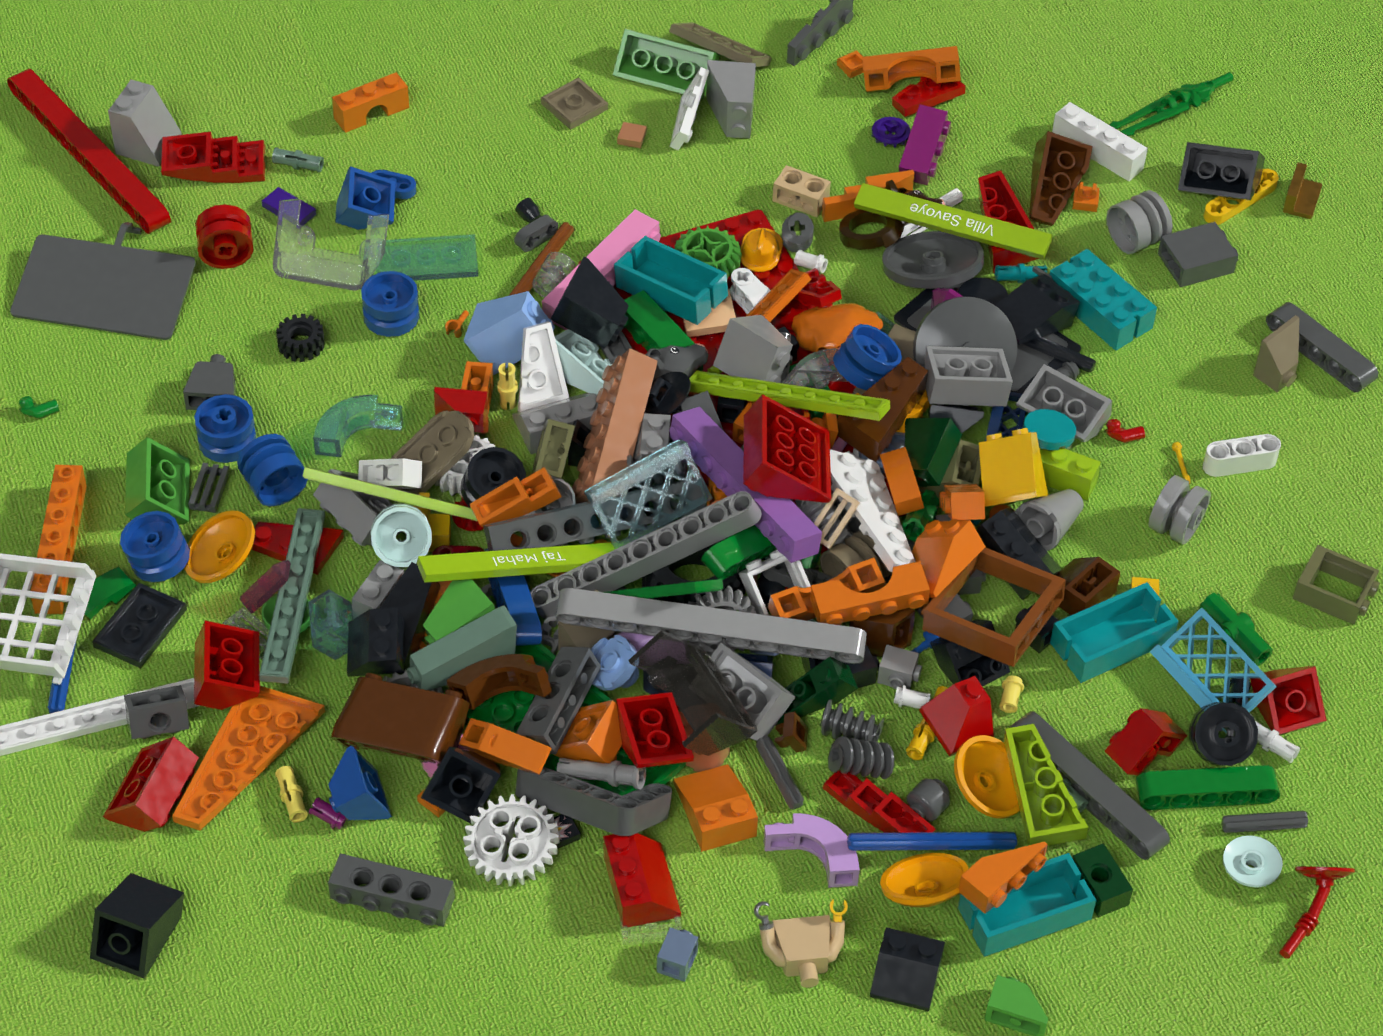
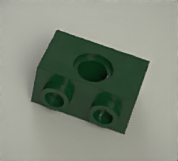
M1104 843L1072 856L1081 873L1080 880L1084 879L1096 899L1094 912L1098 917L1130 904L1133 888Z

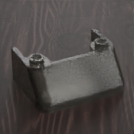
M661 630L628 660L631 665L646 670L649 675L647 679L656 690L662 689L672 692L675 703L694 730L682 742L685 748L693 750L699 755L710 756L749 739L758 731L757 726L711 657L701 647Z

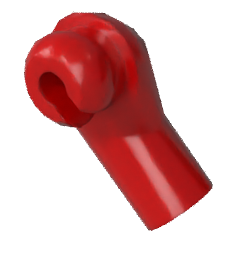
M1117 419L1108 420L1106 423V433L1108 436L1120 442L1127 443L1145 438L1143 426L1124 429L1120 427L1121 422Z

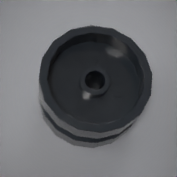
M490 447L480 450L472 457L461 480V494L464 502L470 507V503L516 476L520 481L526 478V471L521 460L514 453L504 448Z
M1214 702L1203 706L1194 714L1189 725V740L1193 750L1201 759L1216 765L1232 766L1243 762L1253 753L1258 742V728L1254 717L1245 708L1235 703ZM1222 728L1227 733L1225 738H1219L1218 736L1219 731H1223Z

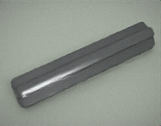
M768 736L759 738L756 748L788 807L792 810L800 808L803 805L804 798L774 743Z
M1306 811L1227 815L1222 817L1221 825L1225 833L1305 828L1308 824V816Z

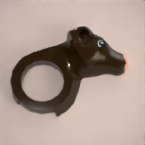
M893 180L886 182L887 190L945 205L943 199L929 198L919 190H907L903 187L897 188ZM860 209L846 215L840 222V240L844 246L859 250L874 249L881 246L887 248L900 239L904 225L908 222ZM869 222H878L886 225L880 231L872 234L861 235L852 232L859 225Z

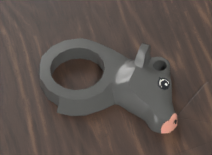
M700 343L687 347L670 345L661 349L650 348L646 356L658 361L653 380L670 372H682L690 378L699 367L707 362L708 351ZM670 437V445L676 444Z

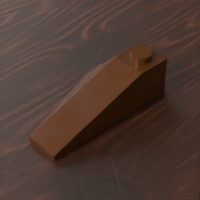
M1047 131L1037 142L1032 164L1029 219L1050 226L1054 225L1067 204L1069 197L1075 191L1082 176L1089 168L1093 146Z

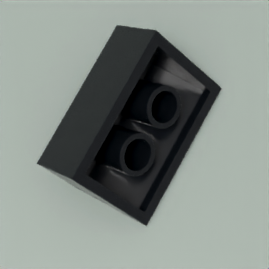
M1187 142L1178 191L1251 201L1261 181L1265 157L1259 151Z
M1011 507L1000 510L982 523L976 530L986 546L985 548L1053 575L1062 570ZM1008 582L1022 600L1033 593L1030 590Z

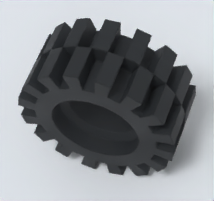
M295 314L292 315L291 320L286 317L284 319L285 323H279V328L276 330L278 348L281 354L284 353L286 359L291 356V361L296 362V359L300 358V362H305L304 358L308 357L310 361L313 359V354L318 357L320 351H323L325 345L322 324L320 325L318 319L314 320V316L309 315L306 318V314H301V318H297ZM300 335H304V336H308V337H309V338L304 339V340H294V339H292V338H294V337H296V336H300Z

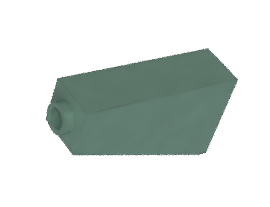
M504 605L411 654L410 667L407 668V675L411 684H416L419 689L431 691L448 685L447 679L471 664L495 656L515 654L517 624Z

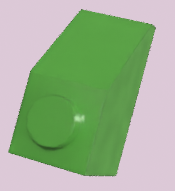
M997 975L987 1004L985 1021L1028 1035L1044 1036L1048 1017L1028 985L1013 977Z

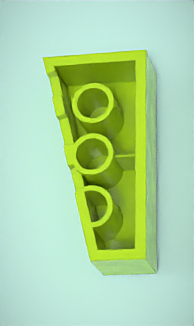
M1029 724L1006 728L1004 744L1027 844L1032 845L1045 841L1049 846L1086 839L1089 827L1084 818L1081 817L1077 804L1072 795L1070 796L1063 778L1052 762L1051 755L1035 725Z

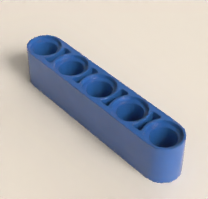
M524 575L488 578L497 607L505 605L517 624L516 646L540 644L542 640L541 623Z

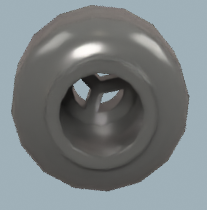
M923 779L907 795V804L927 822H933L949 807L950 792L947 786L938 779Z

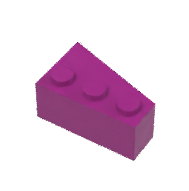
M919 105L899 164V172L914 171L915 183L928 185L930 178H934L936 174L937 161L939 156L941 157L944 143L951 127V121H948V111Z

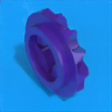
M896 117L878 119L872 126V137L876 139V143L883 142L885 147L888 144L894 148L897 144L904 145L910 135L909 125L904 120Z

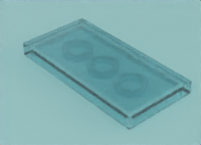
M475 234L375 241L376 274L395 271L406 274L414 281L478 277Z

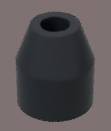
M531 198L523 199L516 206V212L528 223L541 217L539 207Z

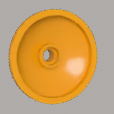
M231 510L219 513L202 524L188 542L190 556L184 567L186 573L199 583L216 582L234 573L245 562L253 546L255 528L251 519L240 511Z
M986 735L975 736L964 742L959 747L955 756L954 773L958 787L965 799L979 812L992 818H1008L1018 813L1020 809L1004 742Z
M918 854L902 859L886 869L880 880L881 890L888 899L897 904L919 908L932 907L944 903L959 894L961 875L969 868L964 860L951 854Z

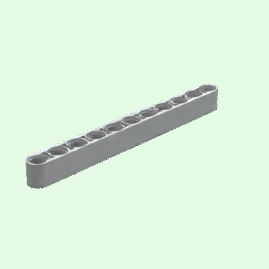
M563 588L560 590L555 617L559 622L570 625L714 645L723 643L728 647L822 660L831 656L840 662L852 664L864 661L867 636L864 630L855 627L575 588Z

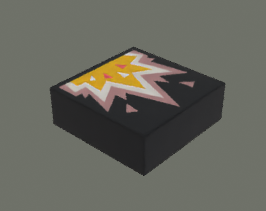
M563 814L554 817V824L558 826L559 832L557 834L560 843L556 844L557 849L581 839V833L571 817Z

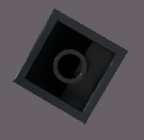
M584 256L550 319L605 349L609 341H616L620 331L624 328L629 318L625 315L629 305L594 264Z
M130 873L95 908L90 959L145 978L182 917L184 892Z

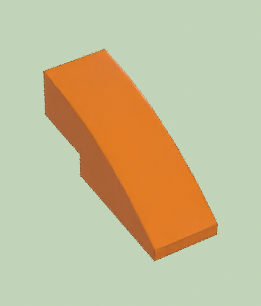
M906 447L880 454L898 516L924 509Z
M543 467L521 481L516 476L469 505L480 526L483 527L486 524L529 514L556 501L562 496L552 477Z

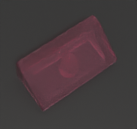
M289 560L274 564L240 596V601L250 613L257 611L288 581L291 565Z

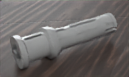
M560 758L557 763V772L575 778L605 781L613 787H618L621 784L633 786L634 789L641 790L646 780V767L636 768L634 765L622 764L621 761L617 760L608 764Z

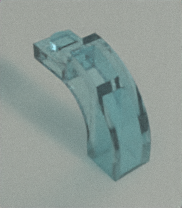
M360 395L338 402L329 408L317 423L313 436L315 455L342 457L347 439L353 433L362 429L378 428L402 431V406L378 403V395Z

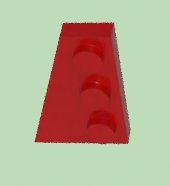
M920 77V82L910 84L892 97V106L906 117L915 114L918 111L919 105L933 107L965 94L966 85L961 81L936 83L930 78Z

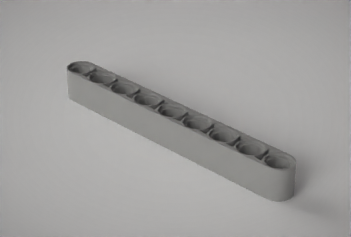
M746 491L734 493L536 586L530 592L536 611L543 619L556 616L559 592L563 588L589 591L598 590L599 592L614 591L755 525L761 518V509L750 493Z

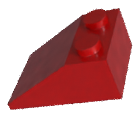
M672 692L616 699L622 748L636 768L694 761V756Z

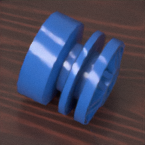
M266 434L258 437L247 444L239 454L237 460L238 469L249 483L257 500L263 505L278 506L289 502L298 496L306 486L308 479L302 477L305 467L295 455L289 442L282 435Z

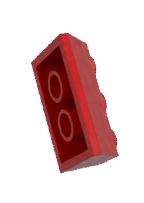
M205 620L195 641L194 704L223 710L258 697L260 693L259 632Z
M175 737L141 748L103 817L106 820L144 832L161 828L169 820V811L173 804L181 798L183 793L181 790L185 782L193 776L195 772L194 766L199 757Z
M639 833L630 836H619L616 834L603 836L604 860L622 927L627 928L681 917L680 907L662 844Z

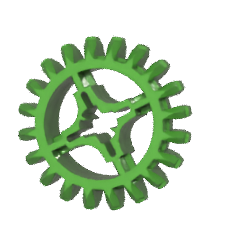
M707 225L706 229H701L697 226L695 231L688 229L686 234H681L679 240H676L675 250L726 272L727 279L731 277L735 269L740 267L742 253L740 252L739 242L735 240L734 235H729L727 230L721 232L718 227L710 229Z

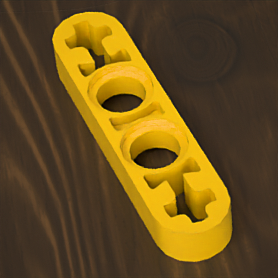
M1263 169L1261 181L1251 201L1220 196L1214 198L1206 204L1203 215L1204 220L1208 223L1216 222L1217 225L1229 220L1272 193L1277 187L1278 174L1274 170ZM1227 200H1236L1239 204H1230Z

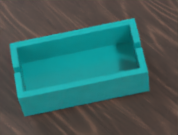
M644 236L631 248V253H625L614 264L617 288L632 295L644 290L660 308L696 325L711 313V307L715 309L728 296L726 272L647 236Z
M1085 249L1070 258V263L1065 261L1050 270L1049 275L1052 276L1054 282L1064 290L1069 291L1073 297L1080 301L1075 316L1115 351L1133 341V336L1138 338L1153 328L1157 307L1090 250Z
M1146 582L1055 622L1050 644L1063 661L1068 659L1067 666L1079 682L1082 683L1149 653L1157 644L1162 646L1176 632L1179 621L1165 603L1160 605L1161 598L1149 583Z
M1070 853L1046 860L1044 866L1039 871L1035 872L1033 870L1027 876L1025 883L1018 890L1013 888L998 908L992 907L984 914L963 895H960L958 909L969 930L973 929L972 936L985 957L1091 920L1096 899L1084 879L1080 880L1081 873Z

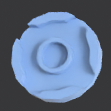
M614 635L615 638L609 640L606 638L600 639L591 648V651L601 665L592 685L603 691L614 690L618 687L628 688L637 681L639 676V670L636 667L638 660L637 650L629 640L620 635Z

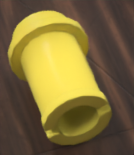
M1008 676L1002 682L1003 694L999 707L1003 712L1015 713L1018 709L1019 696L1024 690L1023 681L1018 676Z

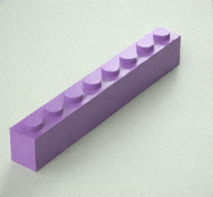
M700 406L672 415L669 430L671 439L682 447L686 455L700 467L701 471L727 497L740 491L750 493L762 512L761 518L755 526L790 563L819 553L822 531L790 499L767 497L757 491L750 490L743 484L744 451Z

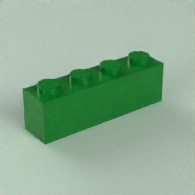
M644 290L624 300L629 305L625 313L629 318L624 329L626 328L632 334L635 342L641 344L647 352L650 348L661 349L670 345L687 347L695 344ZM703 365L696 371H703Z

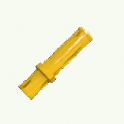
M944 686L938 687L933 698L948 688ZM924 717L913 730L914 736L906 748V754L913 760H921L929 743L933 742L936 737Z

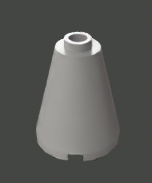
M1066 489L1021 504L1015 510V513L1045 550L1048 551L1058 545L1083 510L1084 504L1081 496L1076 491Z

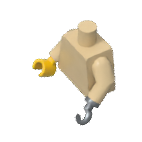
M834 899L830 902L829 910L833 914L832 920H830L829 915L769 921L768 915L761 916L758 913L762 905L769 907V903L765 901L757 903L754 908V914L762 921L758 925L764 953L776 966L782 967L786 976H800L801 986L806 988L816 986L819 983L818 974L828 971V963L836 960L844 944L845 921L842 920V915L848 908L845 900L843 903L844 909L839 913L833 909Z

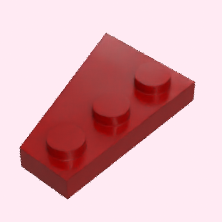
M814 268L806 272L811 280L792 300L801 301L803 304L815 305L818 308L831 307L833 302L842 299L840 288L833 282L826 281V276L823 274L819 275L818 269Z
M258 522L254 527L255 537L251 550L285 562L294 525ZM322 529L313 570L314 574L318 575L344 538V530Z

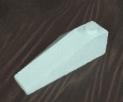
M569 329L554 336L565 382L587 393H594L597 396L599 390L603 388V372L608 365H612L609 359L603 360L597 353L599 349L597 344Z

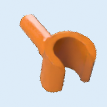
M464 310L457 320L452 319L446 322L445 329L447 335L451 330L455 329V337H461L462 323L469 315L467 310Z

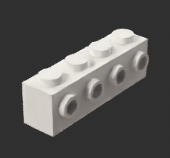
M1071 102L1055 114L1052 132L1093 146L1090 157L1092 160L1127 181L1132 180L1144 169L1148 148Z

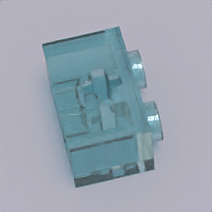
M328 589L308 602L312 647L336 660L348 653V622L353 620L352 602Z

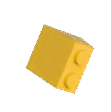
M1028 428L1013 430L1012 436L1002 438V433L987 435L986 441L979 442L985 507L1048 495L1037 432L1028 433Z

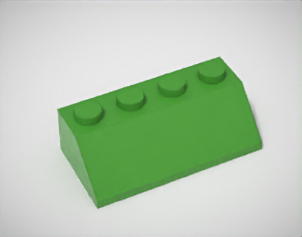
M624 29L613 76L684 94L701 67L707 69L708 60L719 61L720 54ZM707 80L703 89L701 99H703L706 95Z

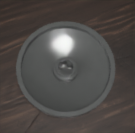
M941 231L916 233L900 238L885 249L882 256L883 270L888 278L904 286L923 289L944 288L963 283L976 276L983 268L984 253L982 246L974 240Z
M955 297L933 307L920 322L913 343L914 361L924 368L926 346L1003 349L1010 374L1017 357L1016 335L1007 316L994 304L975 297Z

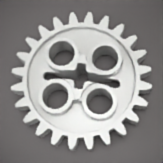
M511 794L509 802H505L503 797L499 796V804L495 805L492 801L488 800L489 809L485 810L478 807L480 817L470 816L472 825L465 826L467 836L463 837L464 845L466 846L464 851L466 856L469 857L470 867L475 866L477 875L485 872L484 876L487 882L495 876L497 885H500L503 879H507L509 886L513 885L514 879H518L521 885H524L525 876H529L534 881L536 880L534 873L536 870L544 874L546 872L544 863L553 864L551 855L558 854L556 844L560 843L559 835L557 834L559 832L558 826L554 824L553 814L547 815L545 805L538 808L536 799L527 804L525 795L522 796L519 802L515 800L514 794ZM520 818L517 822V825L514 827L516 819ZM499 822H507L505 826H496ZM528 828L536 829L531 833L524 832ZM490 848H499L496 852H487ZM509 854L507 861L503 862L506 855ZM518 854H527V856L522 859L515 858Z

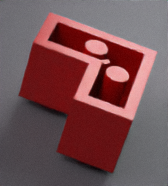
M1140 708L1128 717L1127 725L1111 737L1110 745L1106 748L1105 752L1127 774L1138 776L1144 772L1157 755L1171 756L1188 735L1165 712Z

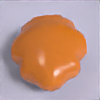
M843 303L827 308H818L817 306L799 313L793 319L792 329L802 348L814 352L819 358L827 362H834L835 352L846 341L847 336L855 326L865 324L880 330L883 327V321L876 312L867 310L861 305Z

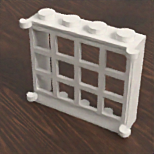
M0 553V602L3 595L20 597L14 614L0 612V619L12 621L7 638H0V645H4L0 655V669L49 675L54 677L53 684L60 685L62 683L96 579L95 572L87 564ZM11 571L27 572L22 590L5 588ZM34 574L52 575L46 593L29 591ZM59 576L76 578L71 596L54 594ZM27 597L44 599L39 617L22 615ZM51 600L68 602L63 620L46 618ZM19 622L36 624L31 642L14 640ZM43 625L61 627L55 645L38 643ZM11 646L28 648L26 658L8 656ZM35 650L53 651L51 660L33 659Z

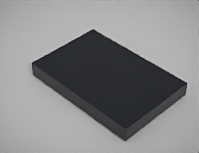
M138 583L92 641L93 647L141 668L187 610L186 603Z

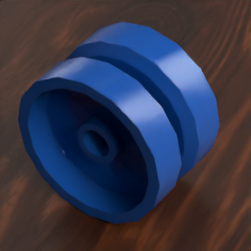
M387 271L375 274L364 282L361 289L364 323L369 330L377 335L392 337L403 335L417 325L419 320L417 285L411 277L404 273Z
M859 324L852 329L846 341L840 345L833 357L834 365L839 373L848 382L866 391L895 368L902 359L900 349L886 333L865 324Z
M224 394L205 400L197 408L194 419L199 449L205 457L215 462H235L238 460L239 454L244 447L256 439L252 407L246 400L235 395Z
M161 511L143 513L132 519L121 533L120 545L135 575L144 581L160 582L170 579L183 570L189 560L190 549L176 519L169 513Z

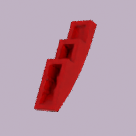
M838 770L822 787L849 810L884 833L935 832L936 830L892 791L886 795L867 778L862 782L855 775H851L850 772L844 774Z

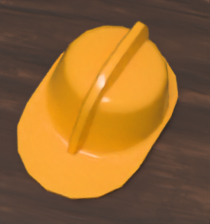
M757 228L746 233L740 249L742 264L747 269L755 272H766L773 269L780 259L783 246L781 236L774 230L767 228Z

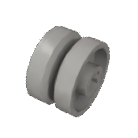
M1174 475L1164 486L1153 507L1148 523L1149 528L1160 534H1164L1170 529V539L1182 545L1186 544L1196 532L1206 513L1211 492L1200 486H1195L1190 490L1189 481Z

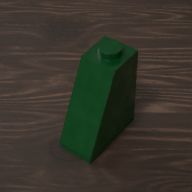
M906 418L905 447L918 486H940L963 435L951 418Z

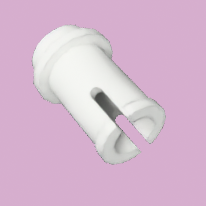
M798 250L794 258V264L811 270L816 268L819 273H824L828 260L824 258V255L816 256L803 250Z
M903 685V688L897 686L893 703L899 704L898 707L900 708L904 705L920 709L929 702L930 693L906 689V685Z

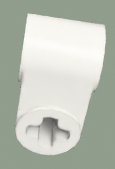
M738 268L731 274V281L733 282L729 289L731 298L748 314L771 290L749 269Z

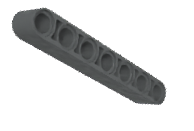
M1030 711L1008 727L1034 724L1051 755L1052 762L1056 769L1059 770L1062 778L1068 779L1072 783L1071 786L1088 800L1086 809L1141 859L1148 860L1169 844V834L1160 823L1037 713Z

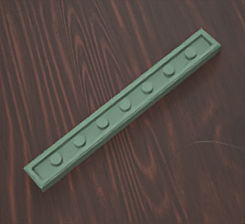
M297 509L259 673V678L262 682L289 683L325 520L324 510Z

